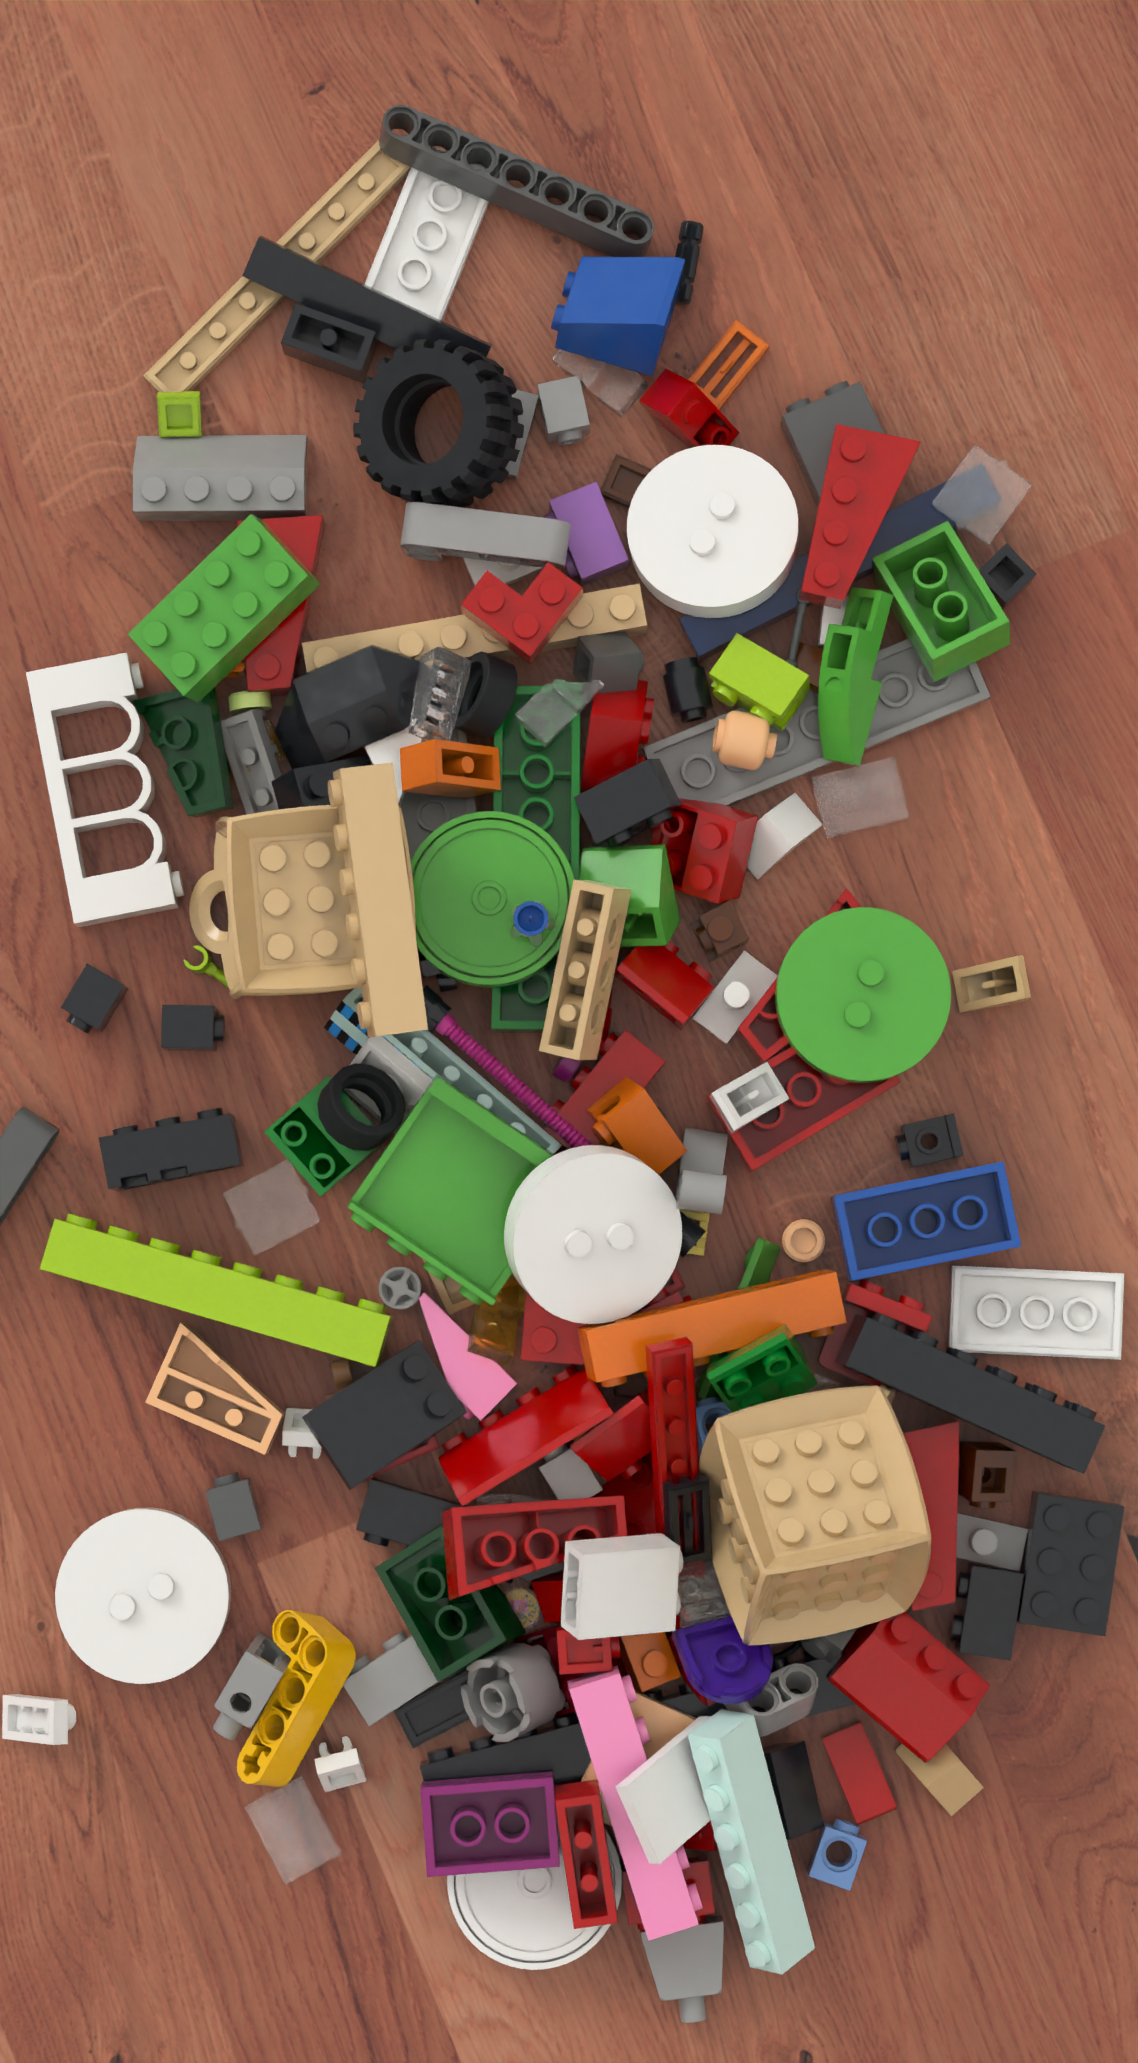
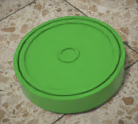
M482 811L465 814L444 823L434 830L418 847L411 859L415 898L416 941L418 950L433 967L458 982L471 986L493 988L522 982L542 971L559 954L574 875L564 852L547 832L520 816L498 811ZM541 901L548 916L555 921L556 925L553 929H544L542 932V943L539 946H533L529 938L523 935L517 939L511 936V929L514 925L512 909L524 902Z
M870 907L849 908L831 913L805 929L794 941L784 957L778 972L775 988V1006L779 1024L785 1038L797 1055L822 1074L837 1080L853 1083H871L890 1079L902 1074L921 1061L939 1040L947 1023L951 1004V985L948 970L940 951L931 938L920 927L903 916L891 911Z

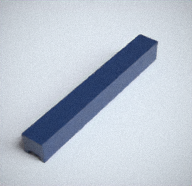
M981 463L888 511L853 583L873 573L872 558L946 521H949L953 530L956 531L995 511L1002 500L983 464ZM808 553L796 558L793 568L782 586L759 606L744 613L723 618H701L691 615L681 617L679 619L680 626L688 637L696 653L695 655L698 657V661L701 662L726 649L736 633L748 638L796 613L799 604L796 592L802 585Z

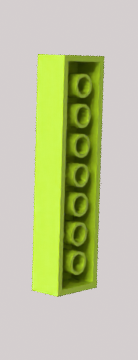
M68 1213L66 1221L54 1219L41 1262V1270L373 1367L380 1365L394 1317L385 1314L386 1305L360 1298L359 1304L356 1306L343 1302L345 1293L318 1286L316 1294L302 1290L304 1281L276 1274L275 1281L261 1278L263 1269L235 1262L233 1269L219 1266L222 1257L198 1250H193L191 1257L178 1254L180 1245L157 1238H151L149 1245L137 1242L139 1233L119 1227L109 1226L108 1233L96 1230L98 1221Z

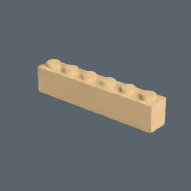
M393 762L338 769L333 772L334 780L328 781V795L331 807L337 806L340 824L334 825V841L337 851H343L346 869H340V885L343 896L349 895L351 913L346 914L345 921L349 940H355L357 958H352L351 967L355 985L361 984L363 1002L357 1004L360 1028L367 1029L368 1037L428 1030Z

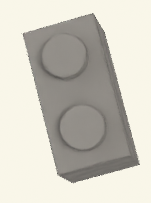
M403 1630L382 1643L381 1645L385 1652L373 1660H370L367 1654L357 1659L343 1685L368 1726H371L438 1682L413 1636L407 1637Z

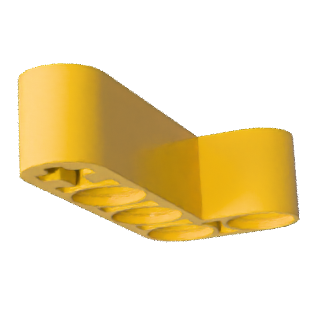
M285 1610L279 1613L272 1626L274 1642L291 1658V1661L239 1754L237 1772L241 1780L247 1784L283 1787L289 1783L355 1663L356 1652L354 1645L327 1619L318 1614Z

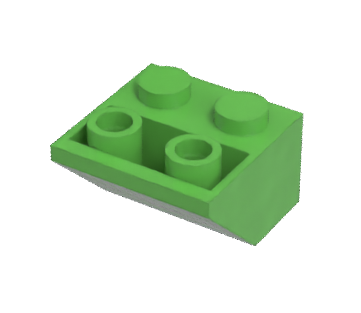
M665 844L583 848L581 851L579 880L595 881L631 889L620 947L667 945L681 920Z

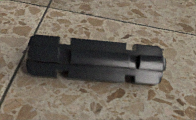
M683 221L681 223L679 233L681 243L677 245L675 257L685 259L675 304L688 305L691 302L693 291L691 283H694L700 251L698 244H701L704 228L703 224L699 222Z

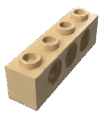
M573 880L539 1051L579 1061L597 1060L631 889L589 880Z

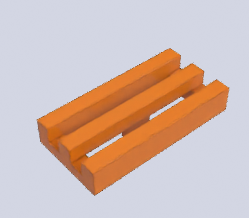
M735 320L688 380L695 383L720 411L767 352L769 345L739 321ZM740 334L744 339L704 389L697 385L736 335ZM751 344L756 347L754 352L715 399L711 395L748 347Z

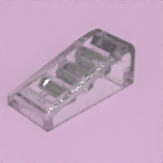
M436 647L420 656L409 726L410 734L426 741L433 739L450 741L468 683L471 660L442 647ZM436 684L443 686L444 690L435 687ZM431 700L441 704V708L430 704ZM426 716L438 720L439 725L437 726L425 721Z

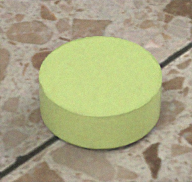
M241 691L232 693L228 697L230 713L241 714L258 708H264L265 711L272 709L271 694L269 692Z

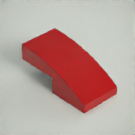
M861 1722L821 1738L857 1825L897 1809Z

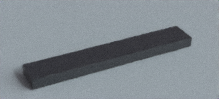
M263 236L258 238L242 275L311 309L376 332L377 340L394 348L404 344L413 347L416 340L430 339L436 342L442 339L485 354L487 358L492 344Z

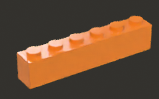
M821 1269L631 1314L608 1323L577 1327L587 1378L596 1383L601 1382L602 1387H612L628 1382L627 1375L643 1372L644 1377H647V1345L687 1337L693 1343V1363L695 1367L710 1363V1355L726 1352L728 1355L784 1324L787 1325L793 1335L809 1332V1337H820L834 1333L835 1325L847 1323L837 1273L832 1270Z

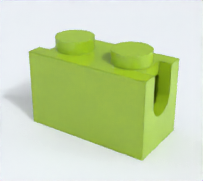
M736 633L709 672V678L714 680L711 684L712 693L719 701L730 707L737 704L749 711V713L767 720L770 726L772 725L782 732L811 691L808 674Z

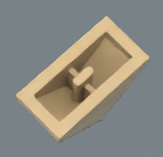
M1023 955L952 971L959 1013L1022 1003L1031 998Z
M902 1743L894 1749L951 1816L984 1788L946 1744L926 1763Z

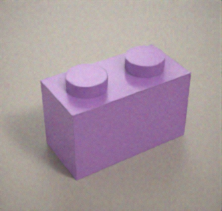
M597 481L549 500V510L551 513L545 515V518L557 519L571 524L565 564L569 578L577 576L580 585L584 586L628 568V556Z

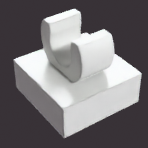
M286 1408L282 1431V1445L288 1446L290 1457H296L298 1446L312 1447L314 1459H318L321 1455L322 1447L302 1418L313 1409Z
M347 1736L342 1737L344 1748L339 1753L330 1754L326 1742H322L319 1745L321 1757L314 1760L317 1775L325 1792L367 1781L364 1765L357 1748H353Z

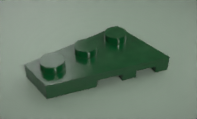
M214 687L199 703L184 697L178 689L133 701L138 713L144 716L151 730L149 736L154 746L160 749L169 767L167 773L188 816L198 818L234 809L216 688Z

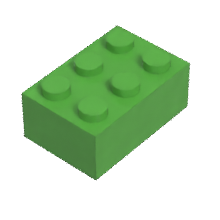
M949 521L872 558L874 582L879 590L894 595L890 609L934 682L1010 645L1009 620Z

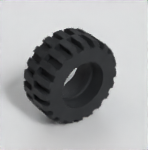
M430 339L416 340L413 347L404 344L394 349L393 355L395 358L389 359L384 357L375 366L378 373L374 378L370 376L366 378L362 386L366 390L363 400L357 399L354 412L360 413L359 423L353 424L354 437L361 439V445L357 446L356 450L360 461L369 463L366 467V472L373 481L381 483L383 490L409 502L463 508L473 504V497L484 499L493 492L491 486L493 482L502 484L509 474V471L505 469L509 461L516 462L520 450L515 449L517 438H523L524 425L518 423V415L523 414V407L520 399L512 397L517 390L514 382L510 377L503 375L504 368L496 361L486 358L485 354L451 341L439 339L435 342ZM453 386L463 408V425L459 438L445 456L435 462L426 464L420 456L415 443V423L418 413L432 394L442 388Z

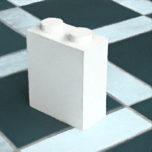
M662 1533L565 1541L561 1627L578 1640L675 1631L676 1615L679 1614L681 1608L678 1593V1576L683 1569V1556L680 1546Z

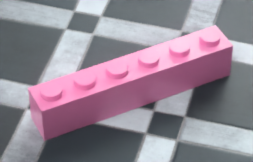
M618 1665L612 1667V1671L595 1672L567 1681L648 1941L699 1925L695 1911L703 1909L696 1884L687 1885L682 1869L690 1867L684 1846L681 1845L661 1864H649L616 1790V1786L647 1761L643 1744L651 1742L643 1716L634 1719L630 1707V1702L637 1701L630 1675L621 1677Z

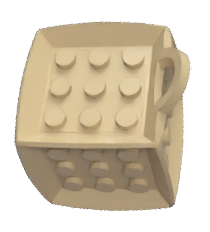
M306 806L264 811L236 817L224 816L220 817L215 823L217 832L214 844V870L204 874L196 883L190 898L189 915L192 929L199 942L209 951L221 954L224 975L230 990L229 995L235 1000L242 995H302L361 988V984L355 985L351 967L352 958H357L355 940H349L346 930L345 917L346 914L351 913L349 895L343 896L340 885V869H346L343 851H337L334 841V825L340 824L337 806ZM399 806L409 889L416 934L415 898L411 860L402 809ZM221 891H225L227 902V932L219 930L214 925L210 914L212 900Z
M883 1383L880 1386L844 1387L797 1394L717 1418L711 1427L700 1455L699 1474L703 1473L709 1479L712 1561L731 1617L743 1643L748 1646L811 1639L862 1627L906 1612L918 1595L929 1567L931 1531L915 1465L901 1427L891 1407L895 1396L894 1388Z

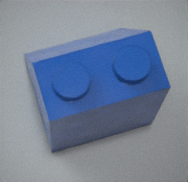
M581 257L577 272L569 271L562 292V296L568 298L566 305L558 304L551 325V329L558 331L555 348L653 376L674 312L685 259L679 257Z

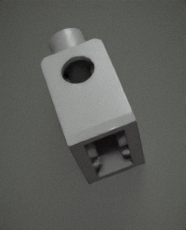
M260 1632L245 1651L214 1705L221 1713L214 1723L213 1729L219 1735L229 1740L236 1739L243 1725L247 1728L253 1727L291 1661V1658L272 1639Z
M722 1915L706 1917L707 1921L699 1923V1925L649 1941L645 1930H641L642 1942L660 2000L678 1999L682 2023L706 2020L704 1996L719 1994L722 1991L724 1942Z

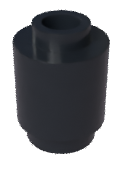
M698 657L683 658L665 664L666 674L663 676L671 715L673 717L681 716L682 723L706 718L705 710L712 708L713 703L705 668L699 665Z

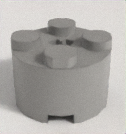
M512 1643L477 1659L466 1668L469 1671L467 1684L461 1686L464 1708L472 1724L476 1728L483 1725L489 1733L494 1735L491 1740L495 1742H510L551 1721L556 1712L563 1709L565 1696L559 1688L557 1676L550 1664V1655L539 1644L530 1646L526 1643Z

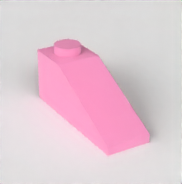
M424 1292L418 1299L446 1381L467 1412L463 1416L470 1420L475 1415L481 1421L509 1393L517 1382Z

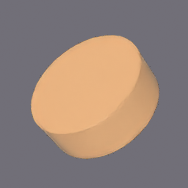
M801 1219L790 1223L785 1228L781 1243L784 1252L789 1258L797 1262H809L816 1259L822 1253L825 1246V1236L818 1224L811 1220Z

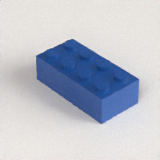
M1004 1161L830 1197L848 1281L1021 1247Z

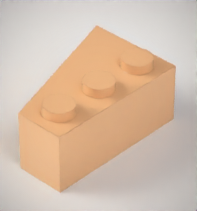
M180 1322L145 1402L264 1455L269 1453L286 1414L185 1322Z

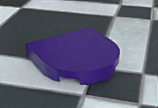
M731 1616L673 1631L672 1639L686 1677L693 1688L702 1696L718 1703L738 1704L753 1699L766 1687L773 1664L771 1647L769 1644L748 1646L743 1643Z

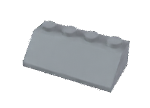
M307 435L137 436L133 464V513L138 521L245 520L250 514L259 519L307 516Z

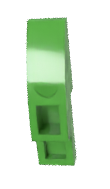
M851 587L842 624H829L820 667L818 690L819 733L823 759L857 766L861 764L882 686L881 682L873 680L871 677L894 596L887 592Z

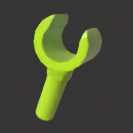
M199 945L193 946L204 955V960L199 966H193L184 959L185 966L193 973H206L228 987L224 971L213 963L212 955Z

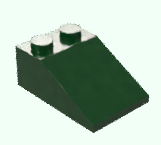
M443 1525L375 1567L377 1574L438 1682L459 1675L477 1659L501 1649L526 1633L506 1595L497 1585L449 1600Z

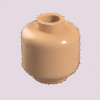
M731 711L725 716V719L718 718L711 750L718 753L719 762L723 765L756 770L760 768L764 758H773L777 734L769 733L770 725L767 720L751 713Z

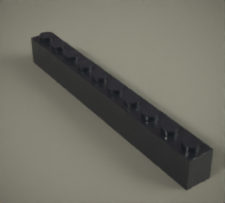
M806 1650L804 1651V1659L788 1662V1658L783 1657L773 1660L771 1673L794 1663L805 1664L816 1672L818 1688L813 1708L805 1717L854 1704L851 1699L827 1680L840 1660L841 1652L831 1663L825 1659H817L811 1656ZM686 1682L678 1685L680 1692L663 1696L662 1690L644 1693V1695L695 1718L699 1716H712L721 1709L728 1710L723 1703L718 1702L707 1707L696 1697ZM789 1689L792 1693L804 1694L798 1689ZM751 1707L757 1712H766L762 1707ZM574 1712L553 1718L554 1726L540 1730L536 1728L510 1742H495L491 1740L494 1735H488L469 1741L470 1748L453 1753L452 1746L427 1752L428 1760L421 1761L420 1769L423 1781L553 1771L555 1785L583 1777L591 1758L577 1713Z

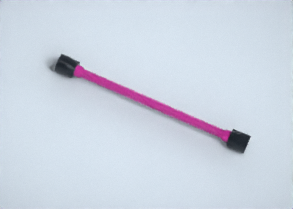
M428 985L423 988L429 1032L432 1033L436 1030L442 1036H449V1039L453 1040L454 1044L458 1043L457 1046L459 1048L462 1047V1051L466 1050L465 1053L467 1055L470 1054V1058H474V1061L478 1062L479 1066L482 1065L483 1069H487V1073L491 1072L490 1075L492 1077L495 1076V1080H499L500 1084L503 1083V1087H507V1091H512L511 1094L515 1095V1098H520L519 1101L524 1102V1106L528 1105V1109H532V1113H536V1116L540 1117L541 1121L545 1120L544 1123L549 1124V1128L553 1127L552 1130L554 1132L557 1131V1135H561L562 1139L565 1138L566 1143L570 1142V1146L575 1148L594 1145L593 1143L590 1144V1140H586L585 1136L582 1137L581 1132L577 1133L578 1130L573 1129V1125L569 1126L570 1123L568 1121L565 1122V1118H561L560 1114L557 1115L556 1110L552 1111L553 1108L548 1107V1103L544 1104L545 1101L543 1099L540 1100L541 1097L536 1096L535 1092L532 1093L531 1088L527 1089L528 1086L524 1085L520 1078H515L516 1075L511 1074V1070L507 1071L508 1068L506 1066L503 1067V1063H499L498 1059L495 1060V1056H490L491 1053L486 1052V1048L482 1049L483 1046L481 1044L478 1045V1041L474 1042V1038H470L469 1033L465 1034L466 1031L462 1030V1027L456 1023L457 1020L449 1014L452 1008ZM680 1211L682 1221L680 1255L684 1257L706 1231Z

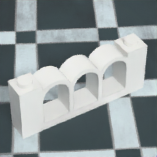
M121 653L26 672L74 924L78 927H84L179 908L177 897L184 896L180 871L172 872L171 865L168 862H163L166 857L165 836L159 825L148 814H145L150 809L155 798V781L148 767L135 756L144 740L143 721L137 709L130 703L139 700L137 689L144 688L139 662L132 664L128 653ZM104 707H117L129 714L131 732L128 740L121 747L108 752L64 760L56 717ZM114 765H128L140 772L143 779V789L139 799L132 806L122 810L75 819L67 775ZM125 823H140L151 830L154 837V849L150 858L144 864L132 869L86 877L78 833Z

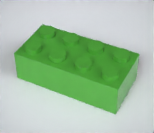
M250 514L128 635L184 697L199 703L321 583L265 522Z

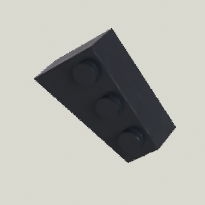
M222 1108L198 1112V1120L181 1122L180 1116L155 1121L154 1128L139 1130L138 1125L114 1129L111 1136L100 1137L99 1143L108 1189L119 1192L244 1166L234 1115H223Z

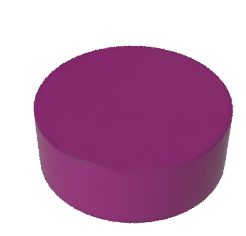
M560 1056L551 1075L563 1082H568L581 1061Z

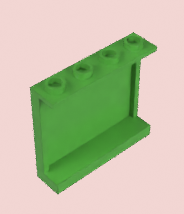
M436 1074L348 1202V1208L353 1211L350 1218L369 1232H372L377 1227L390 1237L386 1243L401 1254L408 1257L412 1251L423 1258L426 1262L422 1267L438 1279L444 1281L447 1276L451 1277L462 1285L459 1292L473 1303L480 1306L484 1300L493 1306L496 1302L497 1294L512 1274L504 1246L505 1220L510 1203L524 1179L538 1165L555 1154Z

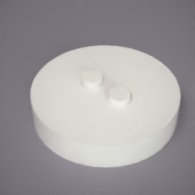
M703 445L685 449L666 458L642 480L629 507L627 538L635 570L645 587L658 600L668 607L687 615L701 618H723L738 615L759 606L782 586L789 576L797 557L799 521L796 503L789 486L779 472L768 462L749 451L733 446Z
M603 1145L579 1146L557 1153L542 1162L524 1179L517 1189L505 1220L504 1246L506 1257L512 1273L521 1287L551 1314L575 1323H608L638 1311L648 1304L665 1286L675 1269L681 1250V1214L679 1209L676 1208L677 1201L668 1185L643 1161L626 1151Z
M150 1507L120 1511L90 1526L68 1550L56 1581L55 1606L57 1618L64 1637L73 1651L83 1662L100 1674L117 1681L134 1684H150L172 1679L191 1669L201 1661L216 1644L225 1628L231 1606V1581L227 1564L212 1538L200 1526L180 1514Z
M558 1818L560 1867L447 1876L449 1902L459 1927L475 1947L499 1963L528 1970L549 1969L567 1964L594 1947L611 1925L574 1929ZM605 1826L616 1907L618 1909L622 1888L621 1864L615 1842Z

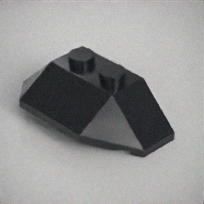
M370 645L295 677L277 723L275 734L292 769L329 762L404 730L447 705L448 701L430 663L421 660L417 661L405 655Z

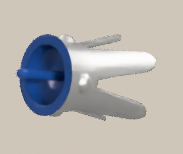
M541 901L524 902L512 909L514 925L511 929V936L515 939L521 935L528 937L533 946H539L542 943V932L544 929H553L556 925L554 919L548 916Z

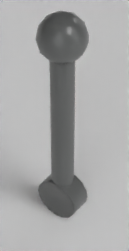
M801 588L796 592L799 604L788 658L785 660L798 668L796 657L807 603L810 602L799 599Z

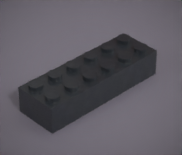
M869 1311L867 1317L855 1315L836 1357V1363L882 1384L884 1383L906 1395L1064 1467L1083 1474L1085 1473L1105 1428V1425L1094 1421L1096 1412L1067 1400L1061 1406L1055 1403L1057 1394L1035 1384L1032 1385L1026 1382L1024 1388L1015 1385L1018 1376L988 1364L985 1370L976 1367L978 1358L956 1348L948 1347L946 1352L938 1350L936 1347L939 1340L917 1330L909 1329L907 1334H903L897 1331L899 1322L880 1313Z

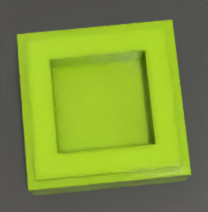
M200 391L158 392L159 437H202Z

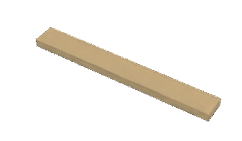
M378 140L276 243L320 263L409 174L411 167L384 154ZM242 276L143 375L144 379L157 392L192 391L285 296Z

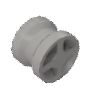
M394 1267L386 1271L380 1278L378 1286L379 1295L382 1301L390 1308L398 1310L408 1309L419 1300L418 1298L422 1293V1282L413 1270L405 1267Z

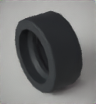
M483 651L474 654L464 664L453 685L448 703L450 725L481 739L491 737L500 728L513 704L517 689L515 666Z
M355 1063L343 1067L321 1090L317 1103L319 1119L326 1132L339 1144L352 1150L368 1151L380 1147L400 1126L405 1113L404 1098L396 1082L384 1071L367 1064ZM345 1088L356 1089L370 1097L380 1111L382 1123L379 1126H371L357 1121L347 1112L342 1103L341 1091Z

